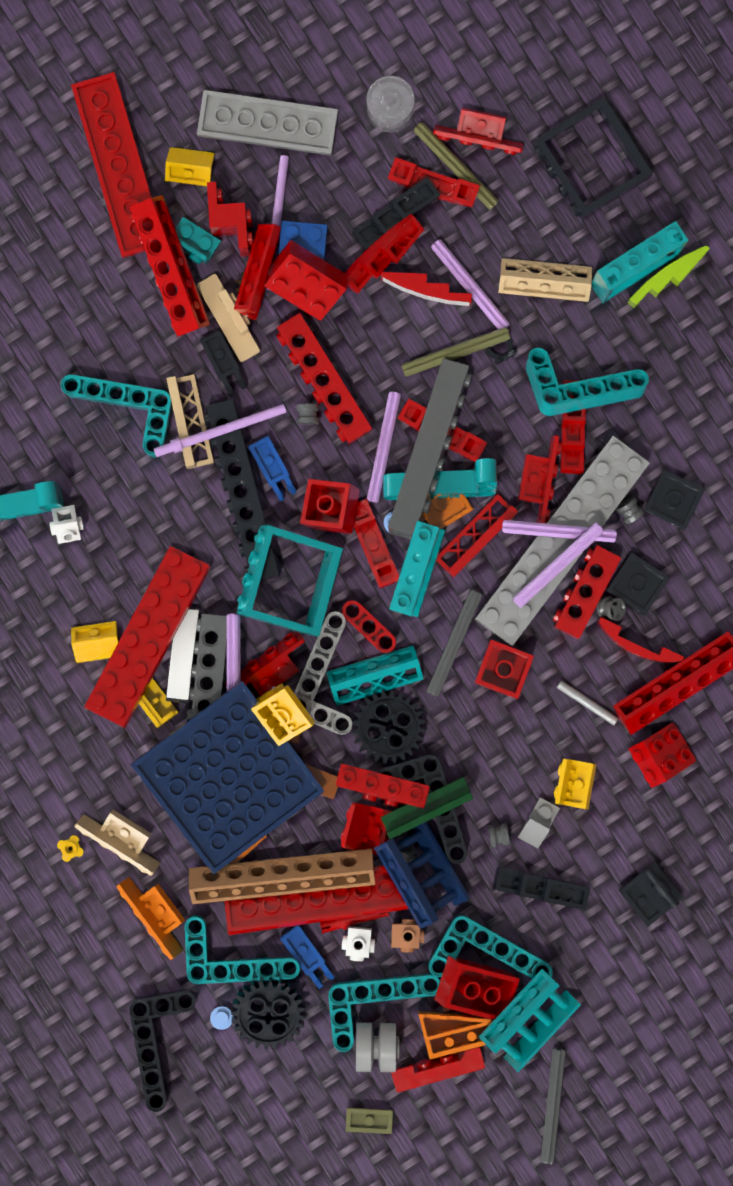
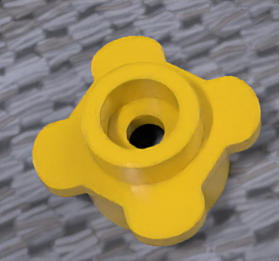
M72 835L68 840H60L57 844V847L61 849L62 859L65 862H69L71 858L76 856L81 857L84 853V850L80 847L79 838L75 835Z

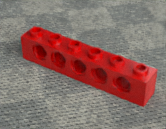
M163 195L152 197L130 206L132 220L137 226L140 242L144 245L148 263L152 267L156 285L160 289L164 307L169 313L171 326L176 332L177 337L210 325Z
M299 313L277 327L279 332L276 335L282 346L287 345L291 351L288 354L294 366L299 364L303 371L300 373L306 385L310 383L315 391L312 392V395L318 404H324L327 409L324 411V414L330 423L335 422L338 430L336 433L342 443L347 441L348 445H351L372 432L370 424L302 315ZM296 337H302L305 340V344L300 348L292 344ZM308 356H314L317 359V363L313 367H308L305 365L304 360ZM320 375H325L329 378V383L325 386H320L316 383V379ZM333 394H337L341 397V402L338 405H331L328 402V398ZM345 413L351 414L353 417L352 423L348 425L340 421V417Z
M729 631L613 705L619 720L630 735L733 669V636Z

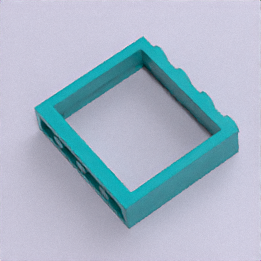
M676 221L599 269L592 281V289L602 304L679 256L688 242L687 237ZM670 252H672L673 255H671V256L668 257L667 254H669Z
M261 525L258 534L254 537L256 544L254 551L249 555L248 563L250 566L248 573L243 577L242 585L244 588L242 595L237 599L239 604L236 614L309 636L319 637L343 548L270 525ZM272 535L325 551L305 625L252 610Z

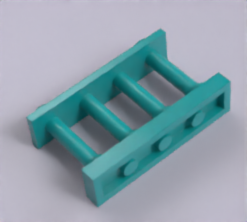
M417 521L389 610L419 618L446 530Z
M543 969L539 971L479 1036L495 1054L502 1048L507 1053L503 1058L517 1072L530 1061L581 1006L567 990L562 995L555 991L560 985ZM548 998L552 999L554 1003L544 1012L540 1006ZM532 1015H535L539 1020L528 1029L524 1023ZM518 1031L523 1037L513 1046L508 1041Z

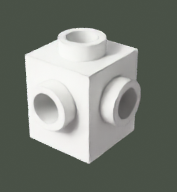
M74 505L52 509L53 521L49 522L51 534L57 536L58 544L81 540L79 530H84L81 516H76Z
M349 926L348 936H343L342 950H346V956H350V960L364 961V958H369V952L374 953L375 939H371L372 928ZM360 941L363 945L356 947L354 943Z

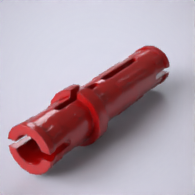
M389 913L320 922L322 934L341 928L347 930L349 926L386 916L389 917Z

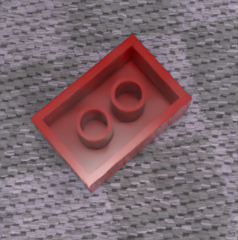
M290 240L270 265L264 287L321 321L346 291L347 275Z
M448 956L434 1000L448 1009L495 1020L512 1002L520 979L509 971Z

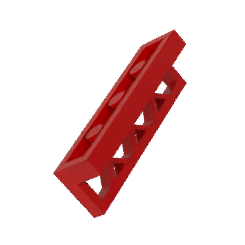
M258 224L234 306V310L251 320L257 319L266 288L264 287L269 267L274 261L279 244L281 227L276 224Z
M497 494L439 553L436 562L454 578L502 529L503 521L511 520L518 511ZM497 501L507 509L501 517H491V507ZM487 511H489V517H482ZM478 520H489V529L485 533H475V523ZM491 520H497V521L491 526ZM473 526V533H467ZM463 536H473V545L469 549H459V540ZM475 536H481V537L475 542ZM457 543V549H451ZM447 552H457V561L450 568L441 558Z

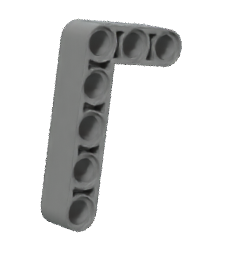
M335 611L328 614L324 621L320 635L315 642L294 694L299 700H303L306 703V710L314 719V724L343 735L352 729L350 717L314 702L346 625L343 614ZM339 616L342 619L341 627L337 629L330 627V618ZM324 637H330L333 640V646L329 650H325L320 646V641ZM315 658H321L324 661V668L320 671L313 670L311 666ZM306 679H312L315 682L316 686L312 692H306L302 687ZM318 709L326 710L328 714L326 721L318 722L315 719L314 715ZM345 718L348 720L349 727L347 730L339 731L336 728L337 719Z

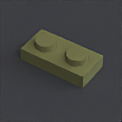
M347 1107L346 1132L392 1134L393 1109Z

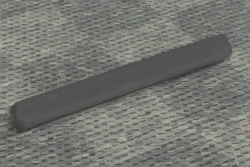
M470 590L427 688V693L438 697L482 598L480 592Z
M560 1048L552 1050L541 1162L545 1164H553L555 1160L566 1051Z

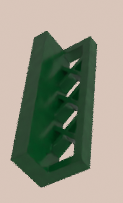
M464 777L429 793L425 808L405 805L380 818L387 830L389 839H392L474 799Z

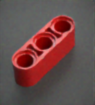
M348 601L344 604L342 608L343 616L381 653L393 651L396 645L395 637L357 601ZM350 605H355L359 608V614L354 618L346 614V609ZM364 622H374L376 626L375 631L370 634L364 632L362 629ZM384 636L392 640V646L389 649H382L379 646V640Z

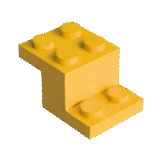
M282 683L256 699L258 702L251 709L278 746L312 727L315 723L288 685L284 687Z

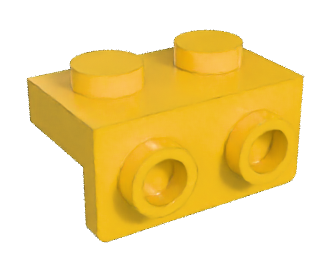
M563 758L558 768V775L560 777L554 791L555 804L588 810L597 764Z

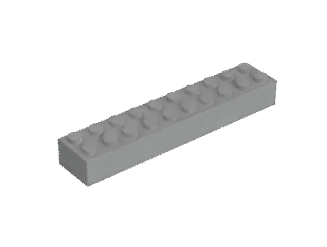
M612 436L547 524L591 527L594 523H598L602 527L650 463L616 437ZM537 536L475 620L512 647L580 555L523 607L520 608L513 598L577 539Z

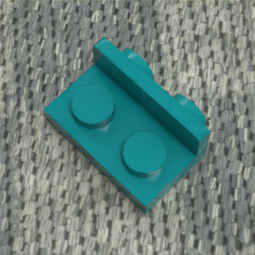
M182 217L175 228L182 249L190 254L189 258L199 265L201 262L207 265L222 243L221 240Z

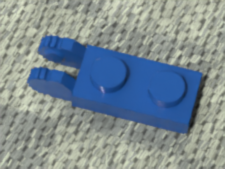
M269 436L248 446L270 487L272 486L280 502L284 500V495L276 483L285 480L289 492L292 495L297 493L289 479L290 475Z
M296 925L280 937V940L294 959L299 962L301 969L306 975H309L319 989L323 987L322 981L313 972L319 966L327 978L330 980L335 978L325 964L326 961L300 925Z

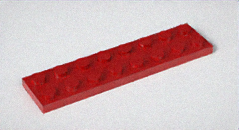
M112 72L72 84L71 87L121 256L126 258L146 252L144 245L140 242L139 232L132 220L129 207L152 197L116 75Z
M171 546L169 547L84 706L85 709L123 728L127 727L211 569L209 564Z
M384 866L374 867L376 885L224 901L229 935L406 910L409 908Z

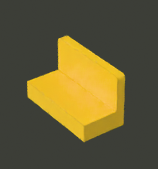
M171 147L166 159L165 181L207 186V182H211L214 153Z
M116 621L71 628V644L77 663L110 658L119 642Z

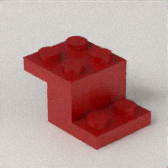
M207 182L209 225L212 235H238L241 257H249L253 245L252 232H248V227H252L251 210L246 209L245 203L224 204L222 188H218L216 182Z

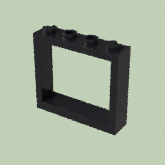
M605 97L535 139L534 142L535 147L533 149L537 154V158L544 160L547 165L545 167L547 174L551 179H556L559 184L557 186L559 193L563 198H568L571 203L569 205L571 212L576 217L579 216L581 221L649 180L653 174ZM598 111L636 171L637 176L585 207L546 143Z

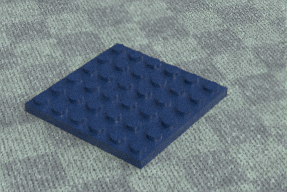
M240 681L130 764L213 874L217 873L324 792V789L288 741L278 746L251 709L258 701L243 681Z

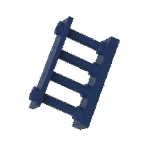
M426 822L410 829L412 834L395 843L392 838L374 848L420 929L439 920L435 912L451 901L456 906L470 899L465 887L460 882L434 837L430 826ZM417 841L423 854L407 864L401 851ZM429 861L435 874L418 883L412 871ZM441 882L447 894L430 904L424 891Z

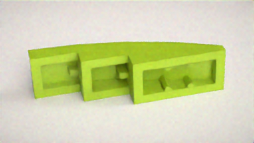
M704 246L669 264L649 279L627 303L635 308L648 292L657 297L670 281L678 286L710 248Z

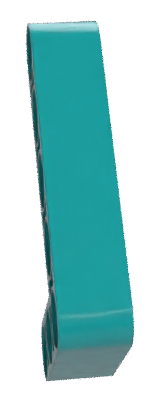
M542 348L532 349L526 363V371L538 408L546 416L640 398L644 395L649 382L648 374L643 370L636 369L559 385L547 351Z
M67 375L62 379L61 389L68 397L148 411L143 438L144 451L150 457L155 458V452L148 450V444L151 441H158L160 446L166 445L172 411L171 397L166 391L78 375ZM70 381L78 383L77 389L73 392L67 391L66 386ZM92 385H99L100 392L95 396L90 395L89 388ZM117 388L122 389V397L112 399V391ZM138 392L145 394V399L142 403H135L133 401L134 395ZM160 396H165L168 399L164 407L156 406V400ZM157 418L164 421L163 427L158 430L153 429L152 422Z
M478 459L475 461L474 470L438 471L436 479L439 480L435 493L431 492L429 499H434L437 494H441L437 498H460L459 495L461 494L465 495V497L495 495L497 488L496 459ZM405 473L383 475L385 500H397Z
M47 481L35 484V489L0 495V521L51 512L54 508L64 507L61 485L55 481Z
M463 914L457 915L452 919L428 963L430 973L435 977H442L443 971H435L432 968L433 963L436 960H442L446 965L448 956L456 958L465 941L532 979L536 976L535 971L537 967L542 965L548 968L547 974L551 978L553 975L551 966L545 960ZM461 919L468 922V927L463 932L455 929L456 922ZM485 931L488 934L486 942L478 943L475 940L477 932ZM447 940H454L457 943L454 951L448 952L444 949V943ZM501 942L508 945L507 952L501 955L496 953V945ZM519 954H525L528 957L527 963L523 966L515 963V959Z
M194 915L185 923L187 977L192 983L260 981L261 977L264 981L269 980L270 977L273 980H278L279 978L285 980L295 978L300 972L299 962L292 956L209 960L206 920L200 915ZM192 920L200 921L202 924L200 932H194L190 929V922ZM199 943L203 947V953L201 955L193 954L191 952L192 944ZM286 962H293L296 965L294 973L289 974L285 972L283 966ZM263 963H269L273 966L271 974L265 975L262 973L261 965ZM241 964L248 965L250 974L247 976L240 975L238 966ZM223 965L227 969V975L224 977L217 976L215 974V967ZM196 966L201 967L204 970V976L202 978L194 977L192 975V968Z
M431 973L334 983L330 987L328 995L334 1047L340 1052H346L353 1046L354 1033L351 1004L434 996L440 983L439 977H435ZM427 979H434L437 982L434 990H427L424 987ZM405 981L412 982L414 984L413 991L405 993L401 989L402 983ZM383 983L391 986V992L387 995H382L378 991V987ZM358 986H365L369 992L367 996L359 997L355 993ZM341 988L345 991L346 995L343 999L337 1000L332 995L333 990ZM339 1011L345 1012L348 1016V1019L343 1023H339L335 1019V1014ZM342 1034L347 1035L350 1038L349 1044L345 1046L340 1045L337 1042L338 1036Z

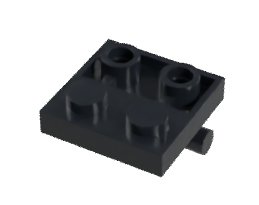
M655 862L651 863L618 890L647 927L671 908H676L683 899Z

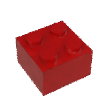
M308 479L300 524L313 530L352 534L360 489L348 483Z
M490 640L474 683L518 699L534 656Z

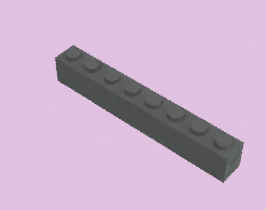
M447 359L442 360L388 525L389 534L411 540L417 521L423 522L424 513L428 514L432 501L429 498L431 492H436L439 481L436 479L438 471L442 472L445 464L443 455L445 450L450 449L452 442L450 433L452 429H456L459 416H456L458 408H463L466 395H463L465 387L469 388L473 375L470 374L468 365Z

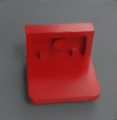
M674 723L665 726L647 739L628 748L633 760L639 766L651 788L668 781L696 761L695 756Z
M353 802L346 814L347 822L341 834V847L352 850L372 849V853L377 855L374 848L389 840L387 830L380 817L392 811Z

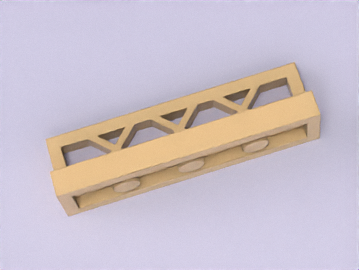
M502 258L498 293L589 302L592 267ZM506 267H513V268H516L517 270H516V271L506 270ZM533 269V270H538V271H540V272H539V273H532L530 270ZM553 272H560L562 275H554ZM584 274L586 275V278L577 277L575 275Z
M195 375L166 378L179 438L189 437V430L193 424L202 428V432L206 431ZM191 381L193 390L188 397L180 393L178 383ZM193 394L195 397V401L191 400ZM181 397L186 399L184 404H182ZM188 402L197 406L198 411L193 419L184 413V408ZM198 416L200 419V424L196 422ZM186 419H188L189 421H191L190 424L188 425V427H187ZM209 439L204 441L205 446L197 443L193 449L192 445L183 448L182 452L187 469L214 463ZM198 445L207 451V460L195 462L193 453Z

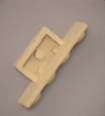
M216 274L199 282L197 288L240 362H244L258 354L260 350L247 327L250 324L248 318L234 310L237 300L234 294L227 293Z
M115 810L110 812L103 826L86 815H82L74 826L83 835L94 839L102 847L116 853L122 860L130 862L143 873L152 876L160 865V862L142 851L151 833Z

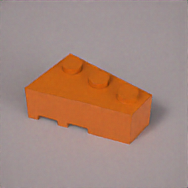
M418 1011L429 1059L486 1045L479 1036L492 1023L491 1019L467 1014Z

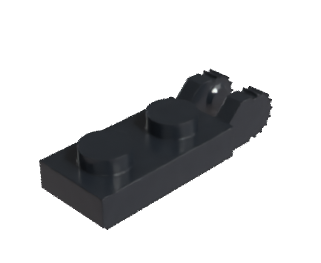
M218 330L200 339L219 380L223 382L229 396L234 394V390L227 378L234 374L239 387L242 390L247 388L239 373L240 369L221 331Z

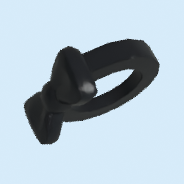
M511 339L507 340V354L504 356L493 353L490 347L485 348L487 354L495 359L496 365L517 354L516 350H512Z

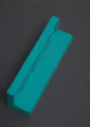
M414 646L326 672L336 706L371 696L373 693H381L383 690L388 691L424 680ZM416 668V674L404 675L406 670ZM391 675L394 677L390 682L385 683L382 681L385 676ZM362 683H372L370 688H359ZM343 689L350 690L347 695L338 697L337 691Z

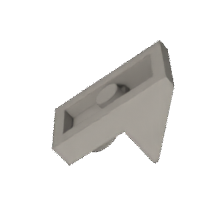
M539 797L518 838L539 848L550 831L549 828L560 808Z

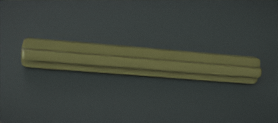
M423 122L414 128V132L458 178L480 185L477 197L488 209L491 210L497 205L498 199Z
M506 327L409 361L402 364L403 373L405 376H410L441 365L443 359L452 361L510 339L509 331Z

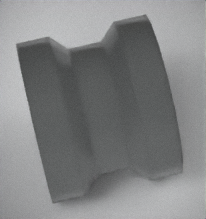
M318 404L296 405V410L299 412V417L296 419L297 424H319V418L317 417Z
M634 496L626 499L616 508L617 512L623 515L625 524L636 521L645 513L643 508L637 505V499Z
M605 596L597 604L598 616L604 619L618 621L625 615L626 605L620 598Z
M501 823L500 826L496 827L488 825L491 848H495L499 844L504 846L510 845L506 823Z

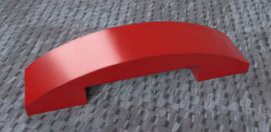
M395 157L388 180L410 189L428 177L441 195L438 199L473 208L480 185L460 178L456 180L417 167V164Z
M408 399L397 419L419 432L427 408ZM458 427L451 430L450 437H452V442L449 450L473 462L478 460L488 443Z
M362 500L357 504L353 527L376 582L381 589L398 582L399 574L376 523L368 500Z
M602 617L597 621L603 632L615 644L635 656L663 663L680 662L684 658L664 647L660 648L658 654L618 636L622 627Z

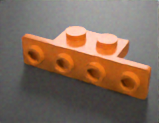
M130 877L119 883L116 887L120 891V895L131 906L134 914L145 925L148 933L161 947L162 952L170 960L180 954L183 949L171 934V931L182 924L185 919L161 886L157 884L145 894H142Z

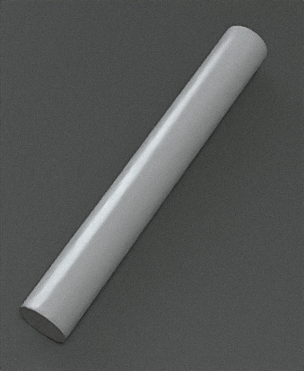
M561 680L556 687L613 726L619 719Z

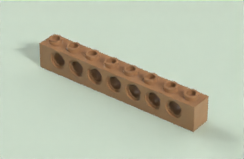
M372 849L227 864L215 874L211 872L208 866L189 868V892L192 904L376 885Z

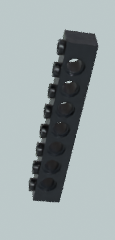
M233 399L206 406L207 412H204V418L207 426L211 425L212 428H215L221 421H228L230 423L238 420ZM240 428L210 440L212 447H217L219 456H215L218 470L223 469L225 478H221L224 492L229 491L230 500H227L230 514H235L236 522L232 523L235 535H240L242 544H238L241 557H246L248 563L249 555L254 551L256 542H249L246 539V534L250 530L258 532L260 526L266 525ZM228 442L234 443L236 446L235 451L231 454L223 452V447ZM234 464L241 466V473L237 476L229 474V468ZM239 486L247 488V494L243 498L235 496V489ZM244 508H250L253 511L251 519L243 520L240 513ZM271 542L260 582L280 577ZM249 563L248 566H244L245 573H248Z

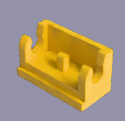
M152 678L139 705L154 725L159 728L179 712L171 702L166 701L165 693Z

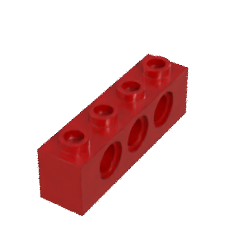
M598 545L595 546L594 550L589 548L584 558L587 561L584 569H578L573 579L576 581L573 590L569 588L563 598L566 604L562 610L558 608L552 621L556 622L554 628L577 640L580 639L621 560V557ZM593 565L599 566L602 570V574L598 578L590 574V568ZM583 585L591 589V595L588 598H583L579 593V589ZM573 605L578 606L581 610L578 618H572L569 615V608Z

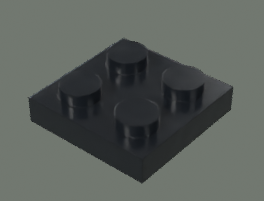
M663 470L644 511L685 531L705 489Z
M631 553L606 591L614 597L622 599L626 605L645 616L670 577Z

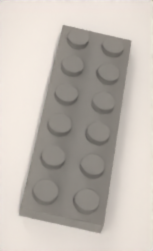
M203 90L197 136L331 156L338 109Z

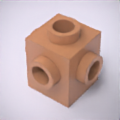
M402 919L401 923L392 922L391 948H400V952H414V948L419 949V943H424V929L419 928L418 924L415 923V919ZM407 932L412 934V937L409 939L404 938V934Z

